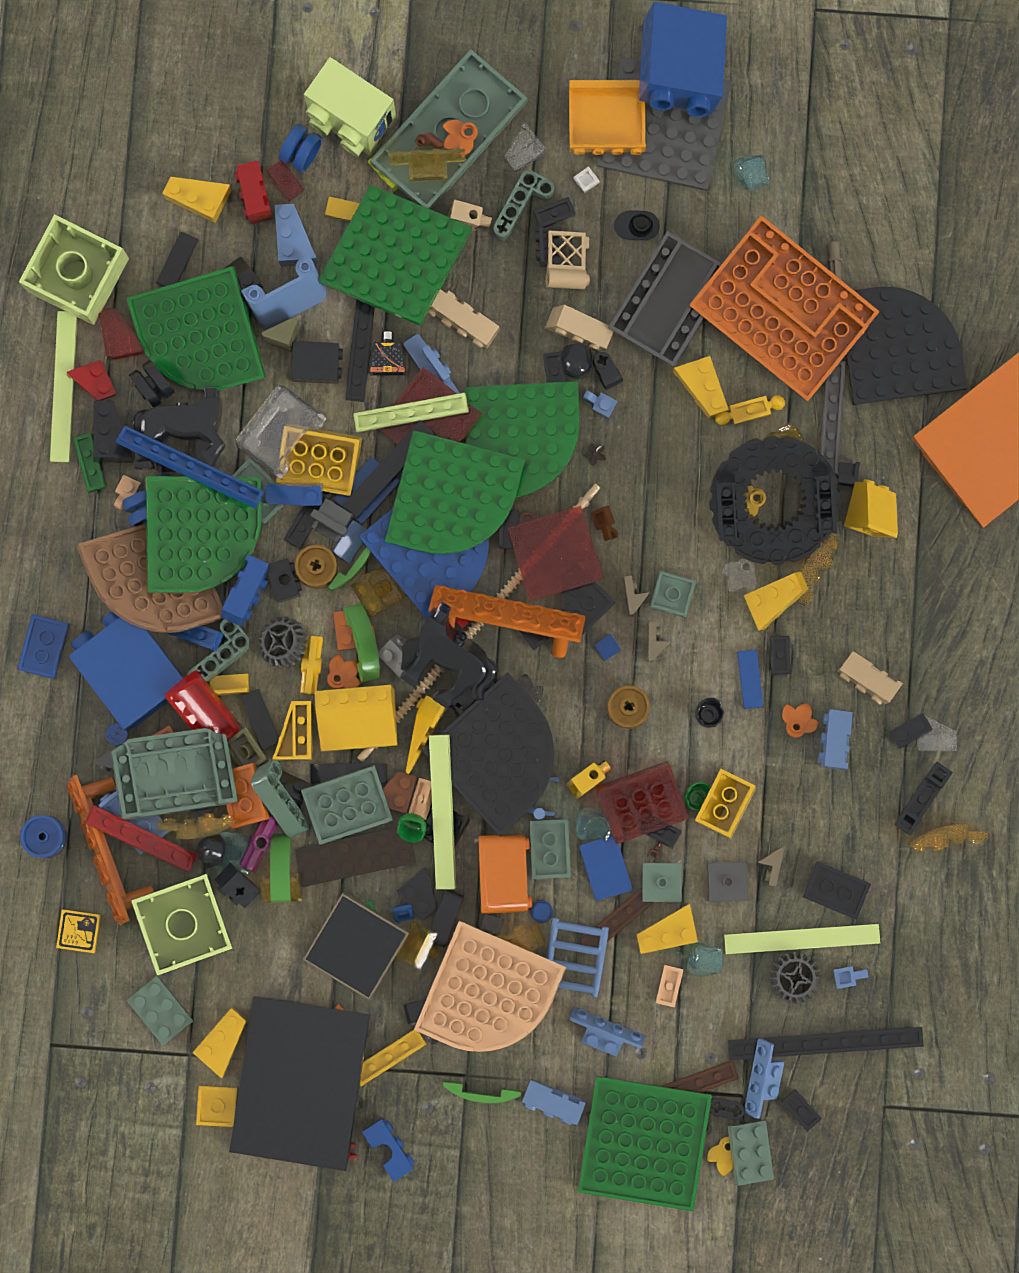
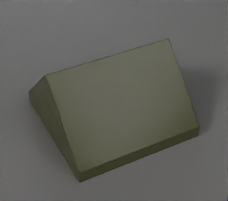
M295 316L261 333L267 344L292 352L293 341H296L301 327Z
M247 727L240 730L227 741L229 754L238 767L250 763H256V767L269 761Z

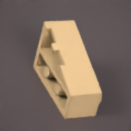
M566 305L554 307L545 326V329L568 337L576 343L586 344L590 349L597 352L607 349L613 331L608 328L609 325Z
M854 651L849 654L838 670L843 680L847 682L851 680L856 684V689L864 694L867 692L872 695L871 699L879 705L881 703L884 705L889 703L903 684L900 681L895 682L888 677V673L885 671L881 672L871 662Z

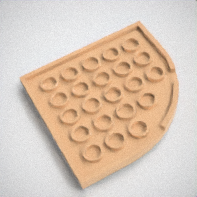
M459 921L414 1030L449 1046L466 1051H493L508 1047L530 1034L542 1021L552 1004L566 967Z

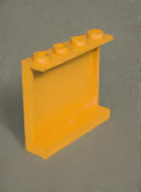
M569 80V152H573L575 155H583L585 152H592L594 155H602L604 152H611L613 155H620L623 152L639 155L645 152V102L638 101L640 80Z

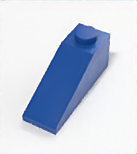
M323 483L265 484V500L268 504L322 505Z

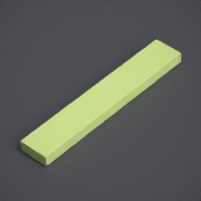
M466 393L353 413L356 432L360 433L419 422L420 420L424 421L467 413L469 410Z

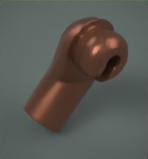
M432 133L420 134L415 139L417 146L432 145L438 151L444 145Z

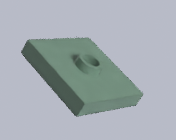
M660 570L649 608L686 618L697 581Z
M642 863V902H681L682 863Z

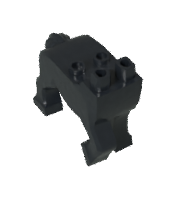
M205 388V398H200L193 405L179 402L176 403V406L154 407L149 410L138 411L134 415L132 423L135 431L165 445L169 436L180 440H196V459L212 467H215L220 454L225 448L224 441L217 434L221 424L223 404L219 398L217 388ZM135 452L134 468L136 470H142V468L155 469L151 459ZM156 462L157 472H176Z
M441 602L437 609L434 607L422 627L421 634L404 642L401 664L403 672L400 678L415 688L419 678L431 661L443 669L458 672L455 682L448 688L434 693L433 700L448 709L451 703L454 705L459 703L463 706L462 710L466 711L474 700L484 699V689L496 677L498 669L494 661L488 658L486 652L469 639L465 632L456 630L451 626L448 617L451 607Z

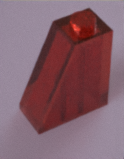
M107 308L102 313H99L106 356L109 361L145 354L144 346L118 310Z

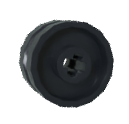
M149 359L142 364V369L148 376L144 377L139 370L135 369L129 374V377L135 383V388L144 400L147 399L154 408L162 403L161 398L156 393L158 390L165 398H169L175 392Z

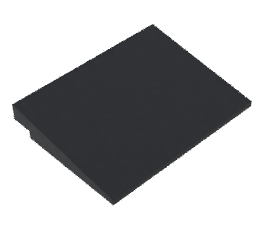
M253 996L229 1152L347 1171L370 1014Z

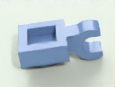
M586 391L583 396L585 401L594 405L592 408L594 412L608 419L618 402L602 392L599 397L590 391Z
M853 966L833 969L837 989L856 986V979L869 977L867 969L853 971Z

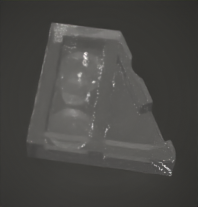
M526 123L522 124L520 133L515 137L512 147L508 149L505 155V160L515 173H518L547 152L546 148Z
M926 716L933 731L917 739V751H957V731Z

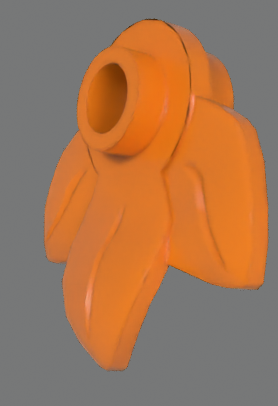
M450 120L444 123L443 128L449 133L444 141V148L448 150L459 148L463 156L471 152L473 140L478 134L477 127L473 123H462L459 120ZM465 130H471L472 134L466 135Z
M340 654L333 657L329 663L328 685L333 689H341L342 687L345 689L357 688L361 684L360 680L355 677L358 673L357 664L359 662L355 660L344 662ZM337 676L340 678V681L336 682L333 678Z
M808 703L801 704L796 709L788 704L785 705L782 719L787 724L786 731L789 736L799 738L804 733L814 732L818 727L819 722L811 718L812 709ZM797 725L799 730H794L793 726Z

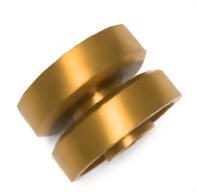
M307 546L296 557V574L302 583L309 588H326L338 574L337 559L331 550L324 546ZM319 564L321 568L315 571L314 566Z
M626 685L612 693L607 704V712L610 720L616 726L623 729H632L640 726L646 720L650 712V702L642 689ZM626 704L632 706L631 711L625 710Z

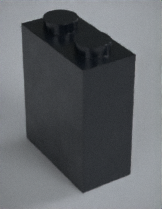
M293 341L292 382L338 384V379H342V367H339V360H343V349H340L339 343Z

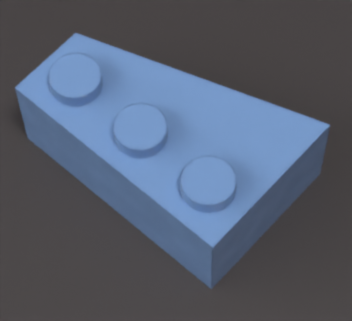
M294 204L275 205L278 261L280 266L296 265L297 261L307 255L311 257L314 264L318 263Z
M829 709L827 713H824L823 725H826L825 733H821L820 744H823V751H819L818 763H821V768L848 769L846 761L847 753H849L850 749L848 745L853 712Z
M532 1079L529 1081L522 1103H525L524 1107L533 1111L537 1108L542 1110L544 1115L554 1118V1116L559 1117L562 1122L570 1125L572 1123L578 1125L586 1103L584 1099Z

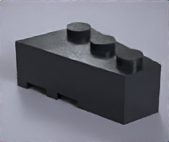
M94 401L93 462L132 463L133 457L130 449L116 443V439L123 428L113 401Z

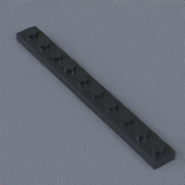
M922 1027L762 1038L774 1044L772 1057L924 1047ZM759 1038L728 1040L729 1060L753 1059Z

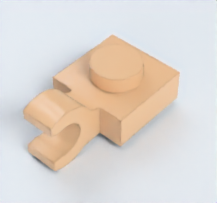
M123 475L115 490L119 494L114 503L115 508L123 510L122 501L136 494L141 483Z

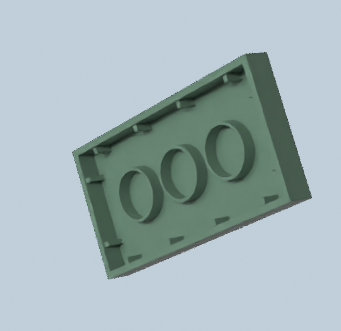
M470 49L370 160V163L412 201L431 210L527 104L528 98ZM450 120L473 123L478 130L477 137L473 140V149L464 156L460 153L459 148L448 150L443 145L438 151L432 145L422 147L417 146L415 143L416 137L424 133H432L444 143L449 133L443 128V124ZM465 130L466 135L472 134L471 130Z

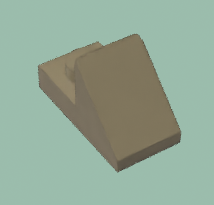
M625 576L624 585L629 616H633L650 592L635 594L634 592L638 591L636 580H632V576Z
M656 622L648 623V662H652L671 643V641H656V638H660V627H656Z
M778 848L756 862L771 866L770 870L767 869L765 881H768L767 885L776 887L784 853L783 848Z

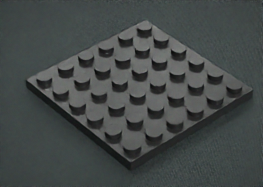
M621 57L616 80H640L641 61ZM724 79L722 99L712 114L704 117L691 116L687 113L686 109L675 107L669 110H656L650 106V103L645 102V152L639 155H633L630 152H623L620 155L604 152V154L599 155L597 167L708 191L732 81Z

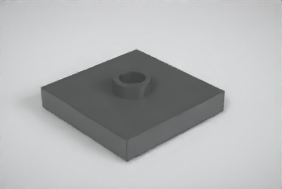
M747 862L708 863L709 902L748 901Z

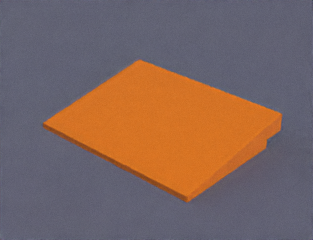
M762 215L689 304L696 312L806 401H809L880 312Z
M1019 352L911 438L923 452L922 455L982 528L1019 500Z

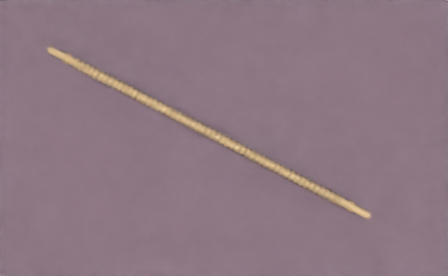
M596 483L584 497L579 498L576 506H572L573 510H569L570 513L565 514L566 518H562L561 523L558 522L559 526H555L554 531L551 530L552 534L547 535L548 538L544 539V543H540L541 546L536 548V552L533 551V556L530 555V559L525 560L526 564H522L523 567L518 568L519 572H515L514 577L511 576L512 580H508V584L504 585L505 588L500 589L501 592L496 594L497 598L505 599L509 597V593H513L512 590L517 589L516 585H520V580L523 581V577L528 576L527 572H531L530 569L535 568L534 564H538L539 559L542 560L541 556L546 555L545 552L549 551L548 548L553 547L552 544L557 542V538L560 539V535L564 534V530L567 531V526H571L570 523L575 522L574 518H578V514H582L581 510L588 507L589 501L601 489ZM471 622L472 626H468V630L464 631L467 637L473 639L472 636L477 635L476 631H480V627L484 626L483 623ZM435 664V668H431L432 672L427 673L428 677H424V681H420V686L417 685V689H413V694H409L410 697L405 698L406 702H402L401 707L398 706L396 723H400L399 720L401 718L404 719L403 715H407V711L411 710L410 707L415 706L414 702H418V698L422 697V693H426L425 690L429 689V685H433L432 682L437 681L436 677H440L441 672L444 673L442 667ZM378 747L365 748L357 758L363 762Z

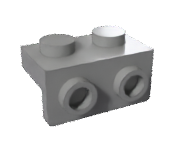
M397 634L378 652V656L400 678L403 672L401 670L402 646L406 640Z

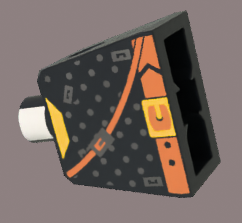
M382 332V342H374L369 369L370 376H406L401 342H394V332Z

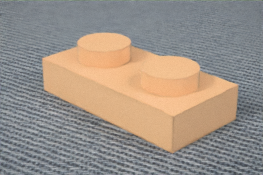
M419 778L408 813H415L426 820L432 803L431 781Z
M664 965L655 1003L675 1008L683 969Z

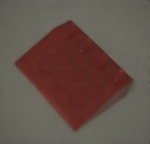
M668 761L595 787L616 845L689 819Z

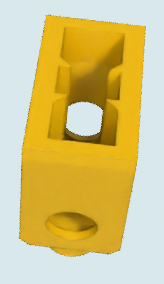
M605 760L598 765L594 762L565 785L574 797L579 799L606 778L604 774L611 770Z

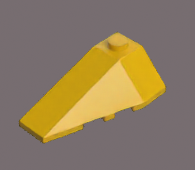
M427 695L425 699L421 697L416 706L418 711L405 771L407 774L411 773L423 752L422 750L429 741V735L433 734L446 710L445 707Z

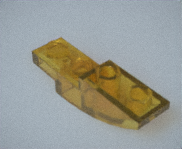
M832 534L822 542L820 547L811 554L803 566L801 572L808 590L799 598L797 604L805 606L807 602H811L814 594L811 591L812 586L817 584L820 577L817 571L825 572L827 568H831L833 562L831 554L833 550H837L839 540H837L838 534Z
M203 813V816L197 817V824H195V820L183 819V823L176 822L175 818H164V821L158 822V830L177 831L176 839H194L221 833L238 824L239 819H234V815L224 814L222 818H217L212 813Z
M969 824L943 826L917 836L908 842V847H913V851H925V847H932V851H944V847H949V839H952V843H963V840H971V843L982 844L983 840H988V832H969Z

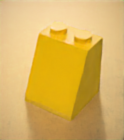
M864 479L863 482H855L844 526L872 537L897 538L896 493L889 491L887 486L874 485L875 482Z

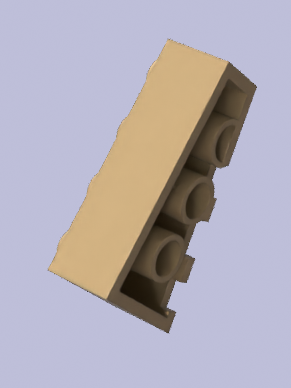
M440 289L427 313L432 317L436 315L442 319L441 323L445 326L456 328V332L462 337L466 338L468 336L473 340L472 343L479 348L485 347L487 349L500 330L497 324L480 312L473 313L474 309L466 302L461 301L459 303L458 299L450 291L444 292Z

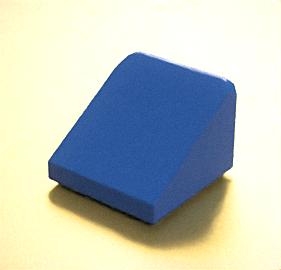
M611 634L594 645L604 661L621 651Z

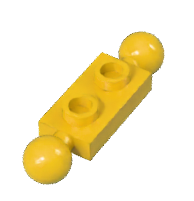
M775 395L770 401H767V397L763 396L730 405V412L716 415L715 421L717 424L724 426L732 419L734 425L769 416L771 415L770 409L781 410L785 406V400L782 396Z

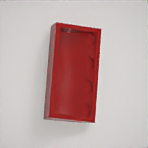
M197 669L180 680L165 694V698L191 730L207 728L213 732L225 734L227 739L240 731V723Z

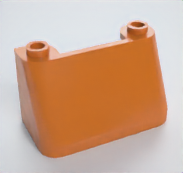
M525 834L478 836L481 913L528 912V908H532V896H528L526 849H530L529 838H525Z

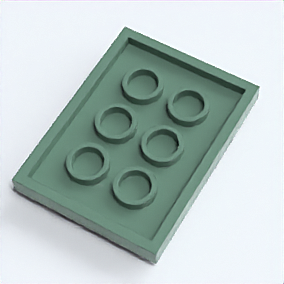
M375 765L301 789L319 845L393 821Z

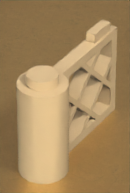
M547 232L546 287L585 289L586 286H589L590 276L585 271L586 249H589V237H586V233ZM552 236H559L564 243L557 248L552 243ZM572 237L581 238V246L577 249L569 242ZM565 244L573 251L568 258L560 251ZM556 252L564 260L560 265L552 264V256ZM574 254L580 258V266H574L569 261Z

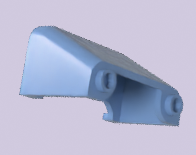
M309 255L301 258L296 263L295 269L299 277L265 295L261 287L257 285H251L241 290L261 328L270 329L325 300L327 296L326 288L324 285L319 284V273Z

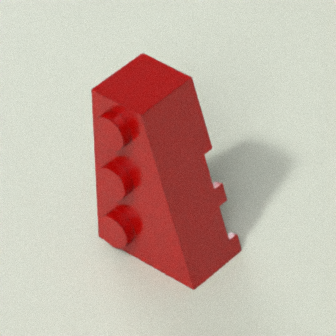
M259 161L237 165V172H234L237 184L240 183L242 190H239L241 202H245L246 208H243L246 220L249 219L251 224L273 219Z

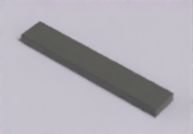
M840 361L824 381L819 455L822 454L826 458L835 475H838L845 361Z

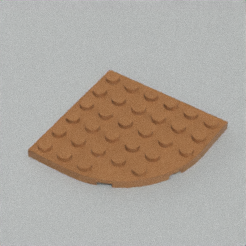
M146 524L77 545L96 593L104 604L124 621L141 629L172 633L189 630L224 619L221 617L223 606L215 587L190 593H147Z

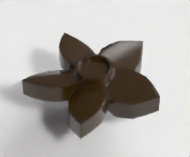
M590 443V451L583 455L591 458L593 466L598 460H606L605 456L601 454L604 446H599L596 449V446Z

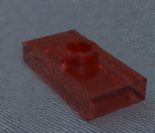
M279 161L267 170L289 201L305 191L284 162Z

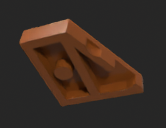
M398 771L384 786L383 791L389 809L407 813L417 776Z

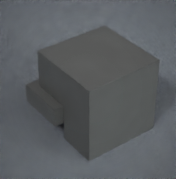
M325 499L318 511L314 509L310 515L315 520L312 528L337 544L342 537H346L349 532L347 528L352 520L355 519L351 513L328 499Z

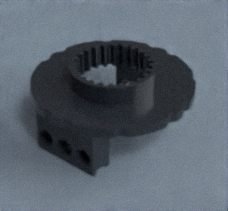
M769 435L762 440L754 438L741 444L729 453L728 460L722 461L710 487L712 498L709 500V507L713 512L712 522L719 534L720 541H724L727 546L734 547L735 553L743 558L760 564L771 562L774 565H782L785 561L796 562L809 556L820 547L822 540L828 539L831 533H837L836 522L840 512L837 505L841 501L840 491L836 488L838 484L837 477L830 463L822 454H817L813 446L797 438L789 436L777 438L775 435ZM772 469L776 473L782 470L784 475L789 472V476L791 478L794 477L795 482L799 483V487L802 489V496H804L802 497L803 504H800L801 511L796 512L797 518L791 517L792 522L785 521V526L778 523L776 528H774L773 524L766 527L765 522L760 525L758 519L754 520L753 514H750L749 508H746L747 502L745 501L747 500L745 493L749 491L747 486L752 485L751 479L757 480V474L763 476L764 471H767L769 474Z

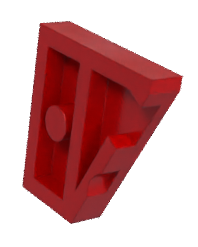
M102 360L67 372V376L80 385L79 387L88 392L96 401H102L116 395Z

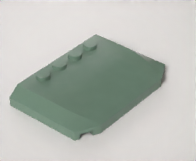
M203 728L133 738L111 751L122 820L215 807L238 801L225 734H219L210 729Z

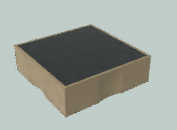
M344 891L303 960L370 1000L411 931L391 918L375 912L369 905Z

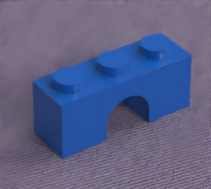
M381 1118L364 1129L362 1133L372 1149L380 1144H386L391 1148L392 1158L385 1162L383 1166L394 1182L413 1170L414 1166L412 1164L415 1162L409 1153L405 1154L402 1149L404 1144L399 1136L395 1138L391 1132L394 1130L391 1123Z

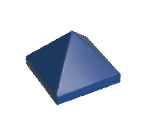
M399 904L392 908L396 922L414 919L411 904Z

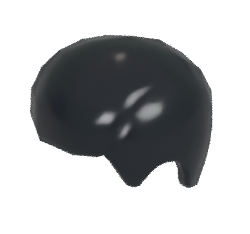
M714 697L705 698L698 703L695 709V717L698 723L706 728L716 727L720 724L725 713L722 708V702Z

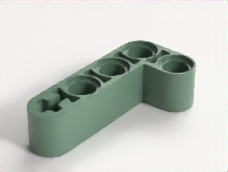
M530 170L522 173L494 224V236L496 239L505 241L510 237L532 195L542 200H549L553 197L554 184L549 179ZM530 177L534 182L528 185L524 183V180ZM544 186H547L551 189V191L549 193H543L540 189ZM517 194H523L525 196V199L523 201H517L515 199V196ZM507 211H515V217H508L506 215ZM505 221L507 223L505 226V232L503 231L502 233H499V229L503 228Z
M224 619L220 624V630L227 642L221 645L217 652L214 651L193 667L187 675L197 669L208 683L250 649L248 636L239 625ZM227 625L234 626V630L230 633L225 632L224 628ZM243 639L246 641V645L238 647L236 642ZM229 651L231 656L228 659H223L221 654ZM209 663L216 665L213 671L206 670V666ZM201 669H203V672L206 675V677H204V675L201 673Z
M272 760L256 768L251 784L254 791L287 836L293 837L307 831L309 823L279 781L282 775L280 763L277 760Z

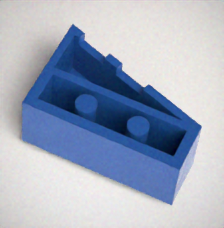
M247 555L243 571L239 572V578L234 588L232 587L221 612L222 618L241 627L245 621H249L253 612L251 611L252 606H257L261 597L259 593L261 589H266L269 582L267 579L269 564L251 555Z

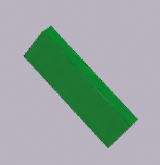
M92 433L74 437L73 441L87 492L91 493L107 488L100 462H93Z

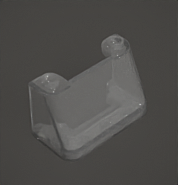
M279 385L271 392L238 435L236 445L249 458L281 479L289 470V461L286 459L287 455L308 428L312 431L320 429L327 418L288 388Z

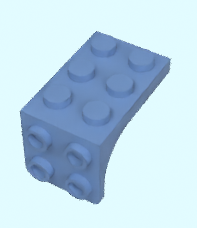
M115 787L116 791L113 794L108 793L103 796L98 806L121 818L117 788ZM160 815L124 819L161 838L171 831ZM135 848L140 855L144 853L143 851Z

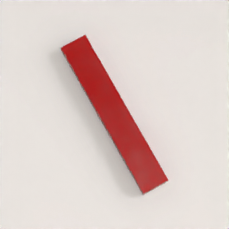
M95 805L92 806L85 820V824L187 873L190 872L197 856Z

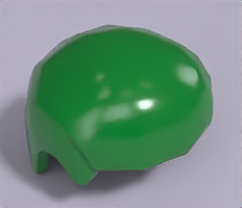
M696 782L688 786L684 794L687 807L699 812L711 786L704 782Z
M406 813L400 817L397 834L407 842L417 843L422 841L426 832V822L415 813Z

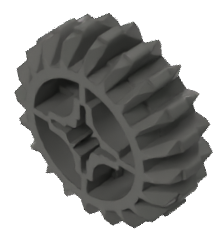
M287 616L283 618L277 617L276 621L270 620V625H265L266 630L260 631L263 636L258 638L261 644L257 647L261 649L259 654L264 657L263 660L277 668H289L290 664L296 665V660H302L300 655L306 654L303 648L308 647L304 641L309 639L304 635L307 631L302 628L303 625ZM288 628L286 631L284 630L282 633H278L279 631ZM287 651L285 655L277 657L279 654Z
M796 951L792 952V958H790L788 953H785L786 960L779 956L778 959L781 963H773L777 969H770L771 973H775V977H769V980H775V983L771 984L770 987L778 988L774 994L777 995L781 992V1000L788 996L787 1003H791L792 998H794L795 1004L799 1003L798 998H801V1001L805 1003L806 999L804 996L807 995L809 999H812L813 997L810 992L818 993L814 986H821V983L816 982V979H821L822 976L815 973L819 972L820 968H813L817 964L816 961L809 963L811 956L808 955L804 960L803 952H800L799 958ZM797 961L796 966H794L791 972L782 971L785 965ZM802 963L809 969L811 979L805 978L802 975ZM797 972L799 973L798 976H800V978L804 979L805 981L796 980L795 983H793V979L786 975H795ZM780 976L788 979V992L782 987ZM799 984L809 985L805 991L794 994Z

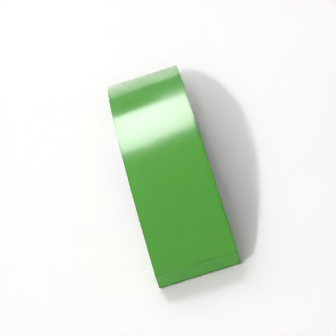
M366 547L347 575L344 576L339 572L328 588L333 592L351 582L367 564L372 555L371 551Z
M362 603L344 607L347 626H351L360 662L357 664L361 682L377 679L380 677L379 656L368 615Z
M273 834L271 837V902H291V837L287 836V834Z
M444 1081L443 1086L453 1094L479 1103H500L521 1096V1090L502 1088L501 1096L462 1091L463 1083Z

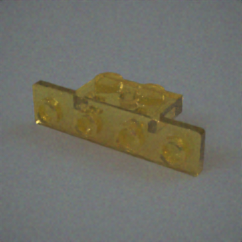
M452 148L450 150L433 149L431 151L414 150L412 152L395 151L389 153L390 165H409V181L447 179V162L466 161L465 149Z

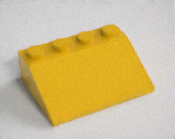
M292 424L285 425L276 483H323V491L351 496L360 456L362 437Z
M391 685L315 691V710L321 752L398 746L395 689Z

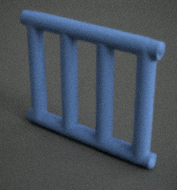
M556 917L552 918L546 958L565 966L566 970L594 974L592 986L561 980L558 988L590 993L591 996L598 997L609 927H602L601 929L561 922ZM558 929L600 936L599 946L597 948L556 940ZM555 948L597 955L595 967L553 959Z

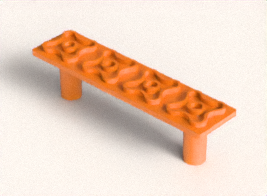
M439 585L434 587L429 606V612L434 607L437 609L441 602L450 606L451 610L448 617L453 628L457 617L554 637L551 654L557 658L566 656L569 641L581 642L586 617L577 613Z
M74 775L68 780L67 790L71 796L75 812L79 813L82 819L80 826L84 832L88 848L92 849L95 855L93 862L98 871L102 886H106L108 891L106 898L111 907L116 923L119 922L121 926L130 921L126 911L133 908L131 901L154 893L150 885L125 893L104 833L85 824V820L93 806L92 800L116 791L112 777L81 786L78 776Z

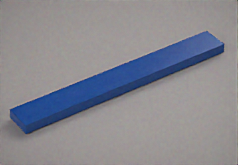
M127 426L123 427L116 439L117 444L255 509L264 494V491Z

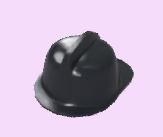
M643 210L624 211L617 216L614 222L616 234L626 240H650L658 234L660 228L656 215Z
M213 835L201 839L197 849H195L199 860L203 862L206 868L217 866L224 860L226 842L221 835Z

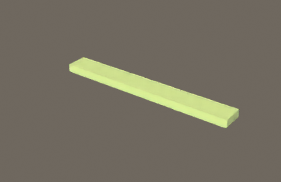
M58 311L50 450V462L70 463L74 380L67 376V372L75 369L77 317L66 311Z
M429 735L436 889H456L449 735Z
M879 924L724 935L725 954L880 943Z

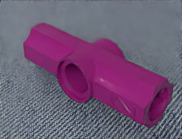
M269 815L270 819L260 821L254 834L250 836L248 847L239 863V866L255 873L264 852L270 846V839L278 825V822L272 815ZM260 837L263 843L262 846L258 848L256 846V840Z

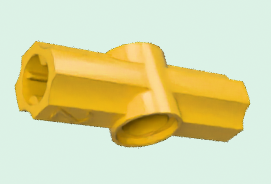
M307 636L309 638L306 640L308 647H305L306 654L302 657L301 663L302 679L300 693L315 695L322 669L323 637Z

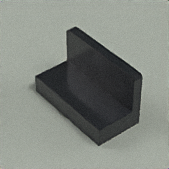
M510 510L506 520L499 527V549H518L519 510Z

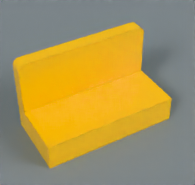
M249 674L216 676L210 681V687L217 695L250 693Z

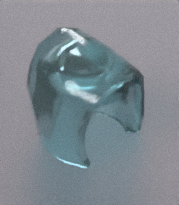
M763 155L741 157L735 161L734 173L746 191L755 190L769 184V177L765 169L766 161Z
M585 807L578 812L575 825L576 836L583 840L602 838L606 842L610 833V825L603 812L595 807Z
M693 943L687 960V971L696 977H706L721 973L722 949H720V946H706L703 943Z

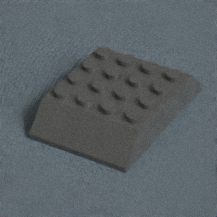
M667 231L608 328L674 367L704 320V317L690 307L689 304L722 263Z

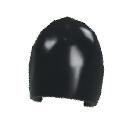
M570 344L563 347L561 361L564 373L576 380L587 376L592 367V353L589 346Z

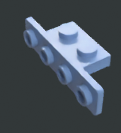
M419 334L403 343L439 397L460 394L450 379V369L445 363L441 364L438 359L440 355L435 348L431 349L429 345H426Z
M574 1007L571 1012L570 1021L587 1027L581 1040L583 1044L616 1057L623 1042L640 1049L644 1044L645 1035L638 1031H632L618 1023H612L603 1017L587 1013L583 1009Z
M759 1038L757 1041L744 1108L745 1113L754 1118H760L763 1100L778 1098L784 1061L779 1059L771 1060L774 1044L762 1038Z

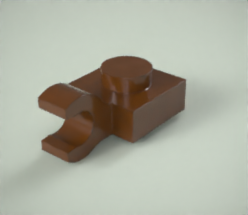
M609 505L591 512L596 529L602 530L605 541L618 537V532L611 526L615 524Z

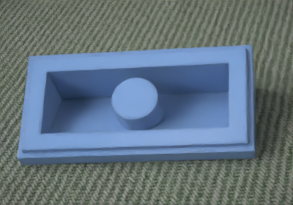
M352 520L347 528L349 532L346 537H342L333 550V554L348 563L351 562L363 543L358 536L367 530L354 520Z

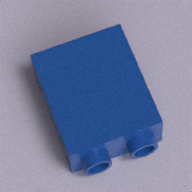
M654 2L643 21L638 101L650 103V106L656 110H669L672 107L686 109L687 113L694 117H704L712 114L723 97L727 15Z
M110 612L102 620L106 626L105 629L95 636L90 631H86L71 643L76 651L70 654L69 658L121 727L130 732L168 703L165 694L182 680L184 676L149 630L136 627Z

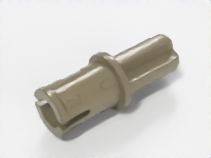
M829 242V259L827 262L829 263L830 271L841 279L842 258H840V242Z

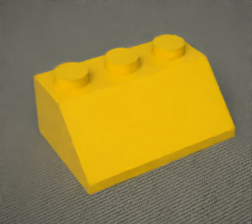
M720 769L695 821L731 839L756 790V786Z

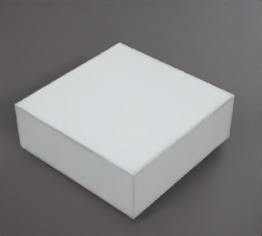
M589 166L573 177L584 194L600 183Z

